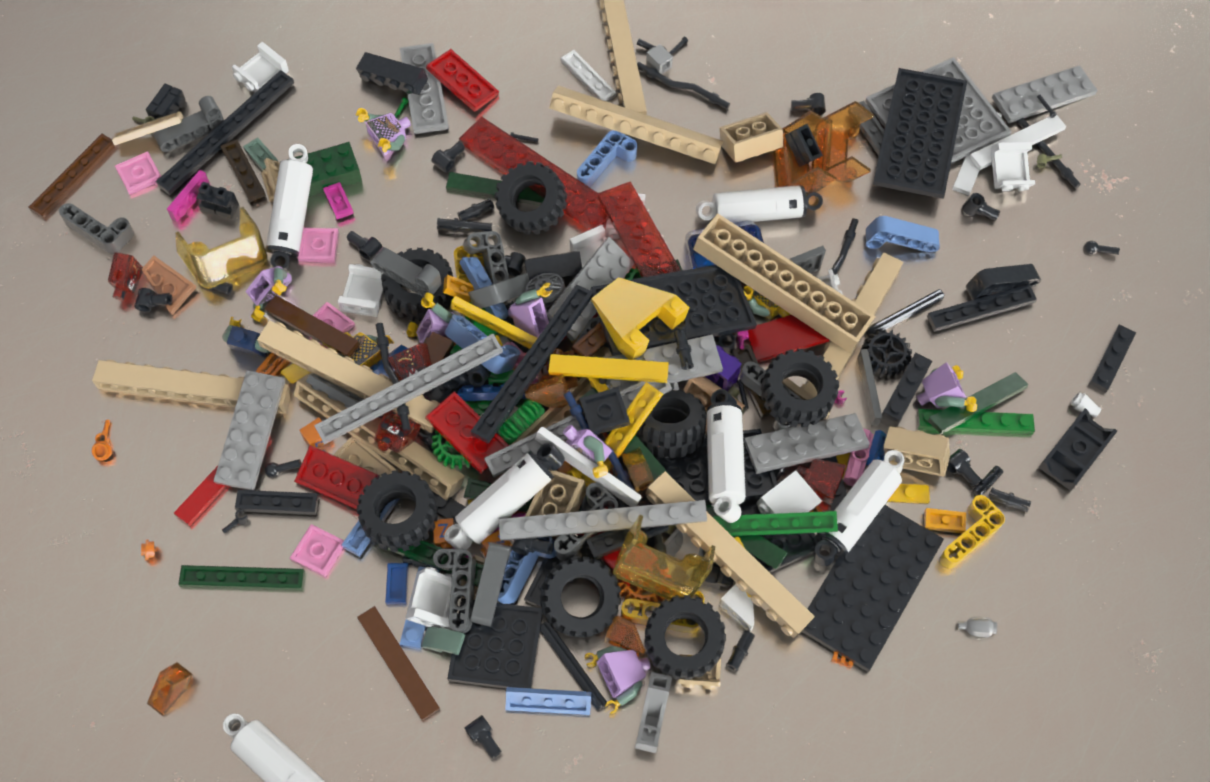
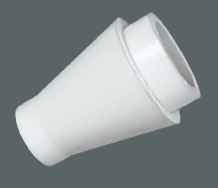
M1078 392L1070 403L1074 406L1073 409L1080 412L1086 408L1094 418L1101 411V408L1085 393Z

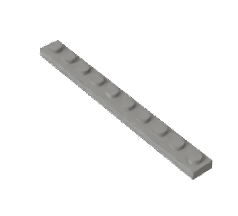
M491 334L314 426L325 445L503 353V349L494 334Z
M668 380L667 383L648 382L663 394L672 390ZM644 381L620 392L626 410L645 384ZM572 415L546 428L564 442L568 440L563 434L567 426L572 425L577 431L582 430L578 421ZM537 433L485 457V462L493 477L508 471L530 450L537 455L538 449L542 446L541 443L535 440Z
M705 500L499 519L500 540L707 522Z

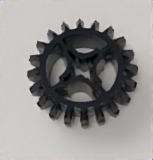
M886 329L882 330V333L877 330L864 340L861 350L867 349L869 352L873 375L877 372L880 378L883 377V374L887 378H890L891 375L896 377L907 369L912 359V349H909L910 343H905L906 337L900 338V332L895 335L893 334V329L889 333H887Z

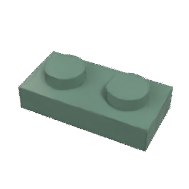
M258 137L243 146L245 152L262 171L266 169L264 162L266 158L278 161Z

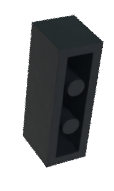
M580 251L524 259L525 271L528 273L529 280L543 273H554L560 277L568 276V279H574L582 269Z

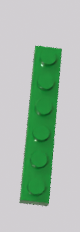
M918 409V429L936 430L928 420L929 417L942 410ZM982 412L949 431L1033 435L1035 432L1033 414Z
M837 511L740 515L739 519L733 523L726 522L720 516H713L731 536L838 532Z

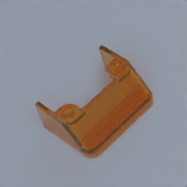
M854 101L821 118L816 123L814 138L823 156L812 161L811 173L814 177L821 180L848 183L871 172V169L853 156L847 158L848 141L859 134L860 124L873 118L874 114L857 101Z
M809 111L782 128L783 147L773 151L777 187L803 185L805 192L809 190L817 192L837 180L836 176L819 167L810 171L809 163L799 167L784 136L808 123L817 141L816 132L830 124L828 120Z

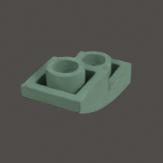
M428 627L421 647L437 652L444 651L459 655L465 634L443 628Z

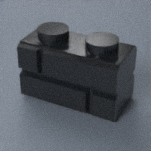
M165 83L145 110L148 116L156 120L176 113L179 108L185 105L186 99L181 89Z
M808 123L784 135L799 167L823 156Z

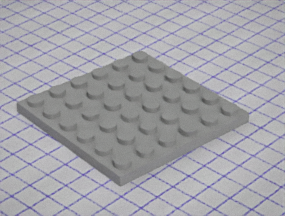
M954 57L922 71L924 73L967 80L951 163L1010 136L1012 131ZM895 84L866 97L865 102L884 128L886 127Z

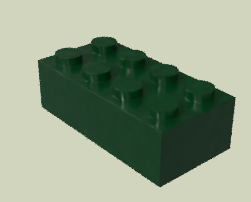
M350 142L307 153V164L313 168L309 197L324 193L323 188L338 182L341 183L342 187L362 182L360 169ZM300 155V156H297V157H294V158L300 159V158L303 157V155Z

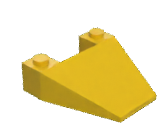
M619 277L591 299L616 347L628 360H636L646 351L649 339L639 331L644 325L658 316L672 330L685 320L690 308L675 294Z

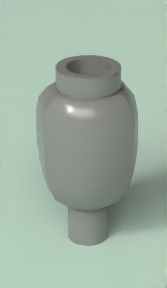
M971 617L967 622L958 621V629L967 630L973 636L990 637L992 634H997V622H993L988 617Z

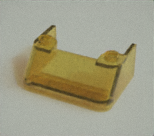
M244 207L240 208L239 232L242 237L210 250L202 242L187 244L180 232L175 233L177 253L200 286L212 288L267 264L268 255L265 251L258 226Z
M639 514L627 533L613 573L620 580L668 600L677 595L679 598H683L684 595H690V598H692L712 570L716 546L711 545L704 557L691 553L685 555L682 560L645 545L647 535L640 530L643 515Z

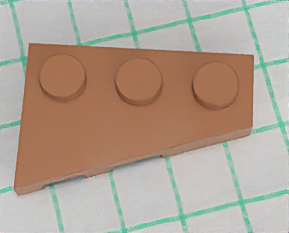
M154 255L142 268V271L158 294L170 293L172 295V304L166 305L172 315L197 287Z

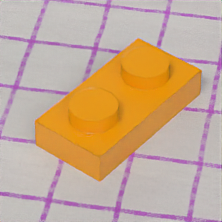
M447 275L444 279L443 293L453 297L457 296L468 303L471 302L468 292L475 290L473 285Z
M926 508L924 511V527L928 530L963 534L966 531V512Z

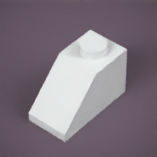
M735 584L721 598L719 605L743 628L751 632L754 626L753 602L751 597H748L746 591H741Z

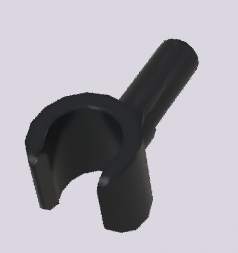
M243 509L237 510L235 519L222 529L224 534L237 524L244 525L247 523V515L239 518L244 514Z

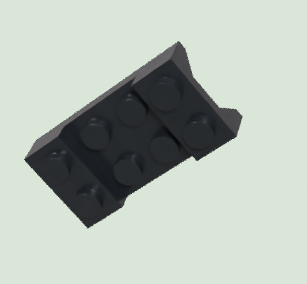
M1084 408L1043 460L1039 468L1072 491L1117 433V430L1103 428L1091 419L1089 411Z

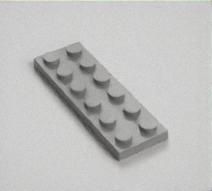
M434 44L401 47L402 63L423 68L428 77L419 95L408 94L414 134L449 129L441 82L426 70V65L436 59Z
M1079 65L993 93L992 99L1007 122L1012 123L1020 118H1027L1047 111L1037 98L1040 94L1048 105L1054 109L1093 96L1098 90Z
M608 237L547 311V317L550 320L553 318L576 284L588 290L593 286L610 284L618 277L624 278L635 262ZM591 300L566 334L571 341L578 337L588 321L597 312Z
M713 335L687 340L691 346L690 354L694 367L691 369L688 368L687 362V370L681 369L680 357L676 353V343L646 349L636 359L669 362L667 379L669 383L723 371ZM623 354L609 357L613 359H627ZM607 379L605 384L609 389L618 387L621 392L641 381Z
M246 370L215 474L214 482L216 484L246 490L255 489L285 385V378Z
M856 413L822 420L815 425L809 423L808 427H801L800 425L747 437L744 440L756 474L867 449L870 445Z

